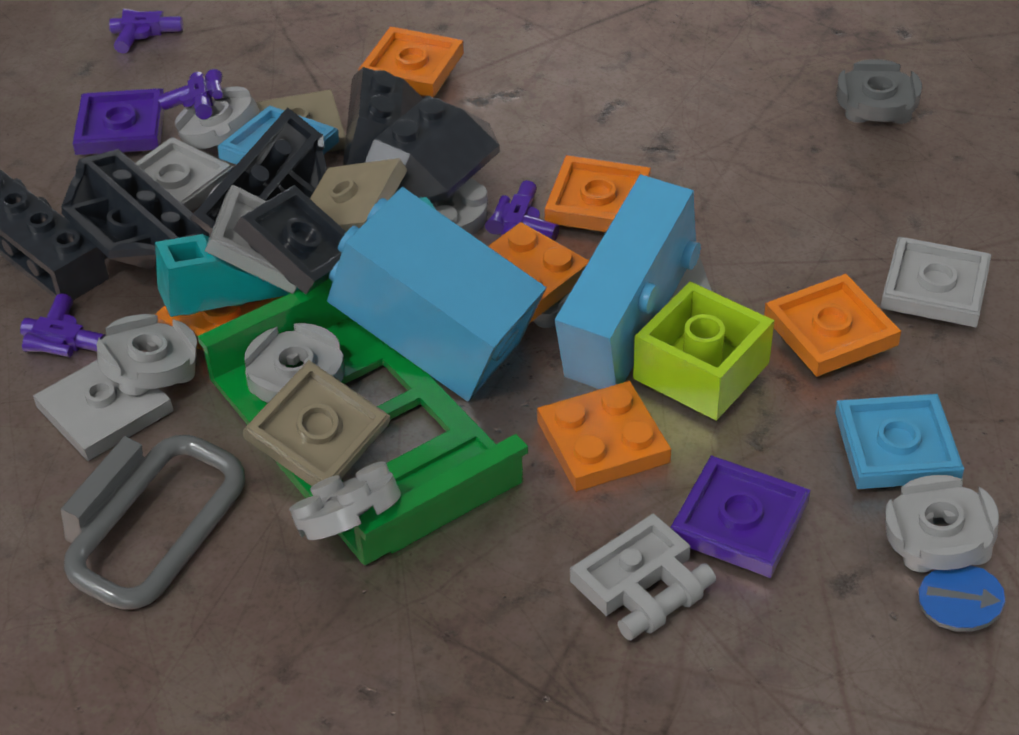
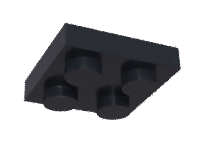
M295 185L242 215L233 229L248 242L254 251L260 253L291 284L297 286L305 295L329 279L330 272L340 260L342 252L338 250V245L346 233L339 224Z

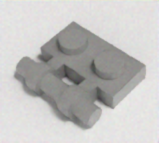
M654 513L570 568V582L606 616L622 605L631 611L630 614L618 621L620 632L628 640H633L644 631L653 633L666 623V616L681 605L690 607L703 598V590L716 581V576L707 564L703 563L691 572L683 565L690 558V545ZM660 579L669 586L654 597L645 591V589Z

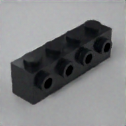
M0 169V255L53 298L58 294H66L72 300H75L107 281L109 276L104 261L107 259V256L65 217L52 209L44 197H36L27 190L20 179H13Z

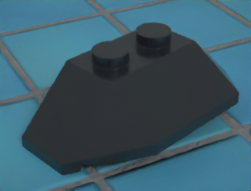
M362 67L353 76L343 166L365 163L374 139L424 99L403 78L396 77L387 71H376L366 67Z
M427 95L374 139L365 163L400 158L407 168V172L396 192L401 187H404L418 198L427 197L431 204L449 198L500 152V145L488 122L459 107Z
M287 107L193 213L190 219L211 235L222 203L231 185H235L265 201L272 199L295 185L310 199L327 171L323 149L325 148L323 135Z
M119 149L79 159L76 173L70 182L61 206V214L109 259L152 269L156 268L155 242L200 234L210 237L208 232L190 219L193 213Z

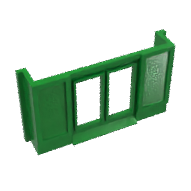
M328 279L306 295L298 289L293 294H287L198 336V341L204 349L211 382L245 421L246 426L268 404L252 394L248 389L245 374V352L248 346L256 337L272 328L278 327V333L280 334L285 331H294L293 324L308 323L327 329L338 339L345 364V374L341 381L343 384L384 365L407 391L377 407L389 414L390 419L421 404L446 431L387 462L388 469L393 474L401 492L400 498L379 515H377L372 505L368 511L358 516L362 524L338 534L365 566L389 552L393 554L522 483V457L528 454V445L517 434L496 444L428 373L328 303L327 299L333 283ZM301 361L295 365L285 366L289 368H295L303 365V362ZM275 461L305 498L313 496L310 490L311 485Z

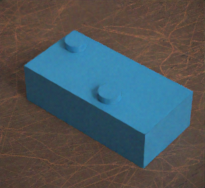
M639 175L555 318L564 377L597 389H603L626 381L634 366L635 335L669 302L686 269L692 270L698 261L701 244L696 242L694 190L645 175Z

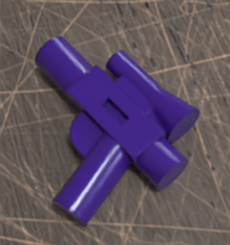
M123 9L122 18H110L109 20L111 34L120 33L114 42V48L117 52L124 54L128 52L135 39H145L149 36L161 35L162 32H183L182 16L164 17L163 11Z
M217 69L207 71L206 75L201 72H194L187 81L188 85L160 94V105L164 110L180 105L184 107L194 105L196 116L200 119H208L212 115V97L214 99H221L223 96L221 88L223 75Z
M525 180L520 184L518 192L514 194L511 203L508 196L502 195L494 214L485 223V229L489 233L494 235L501 234L500 237L520 222L554 241L559 234L558 224L540 219L539 210L531 207L537 186L529 180Z
M66 294L56 295L47 317L40 316L38 320L24 318L20 326V333L24 336L22 340L24 352H47L65 357H71L73 351H78L80 348L97 352L98 338L102 340L106 334L84 330L83 325L77 324L76 318L69 315L73 300Z

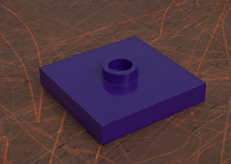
M164 89L83 93L81 95L72 142L75 155L101 154L117 149L121 152L154 150L160 146L165 110L160 105L159 95L164 93Z
M711 455L670 528L685 540L693 550L771 578L809 502L811 490Z

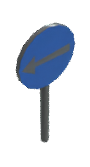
M973 565L953 570L935 569L923 579L919 587V606L925 616L939 627L955 632H973L989 627L1000 618L1005 607L1004 588L995 576Z

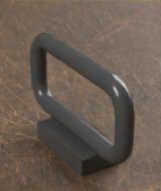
M175 435L163 439L144 457L142 444L124 436L61 508L65 540L71 543L64 557V571L70 583L89 596L122 610L138 609L154 602L163 594L240 496L245 485V470L239 459L230 452L192 435ZM178 455H189L223 472L225 480L143 583L131 588L122 587L87 568L86 560L170 459Z

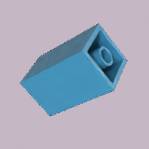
M401 187L389 200L381 198L371 209L367 221L360 228L356 225L352 226L341 239L338 250L342 254L329 275V279L333 283L327 302L469 402L520 343L547 287L410 191Z

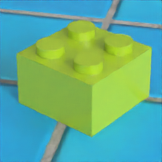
M689 281L635 335L633 379L717 421L770 363L775 320Z

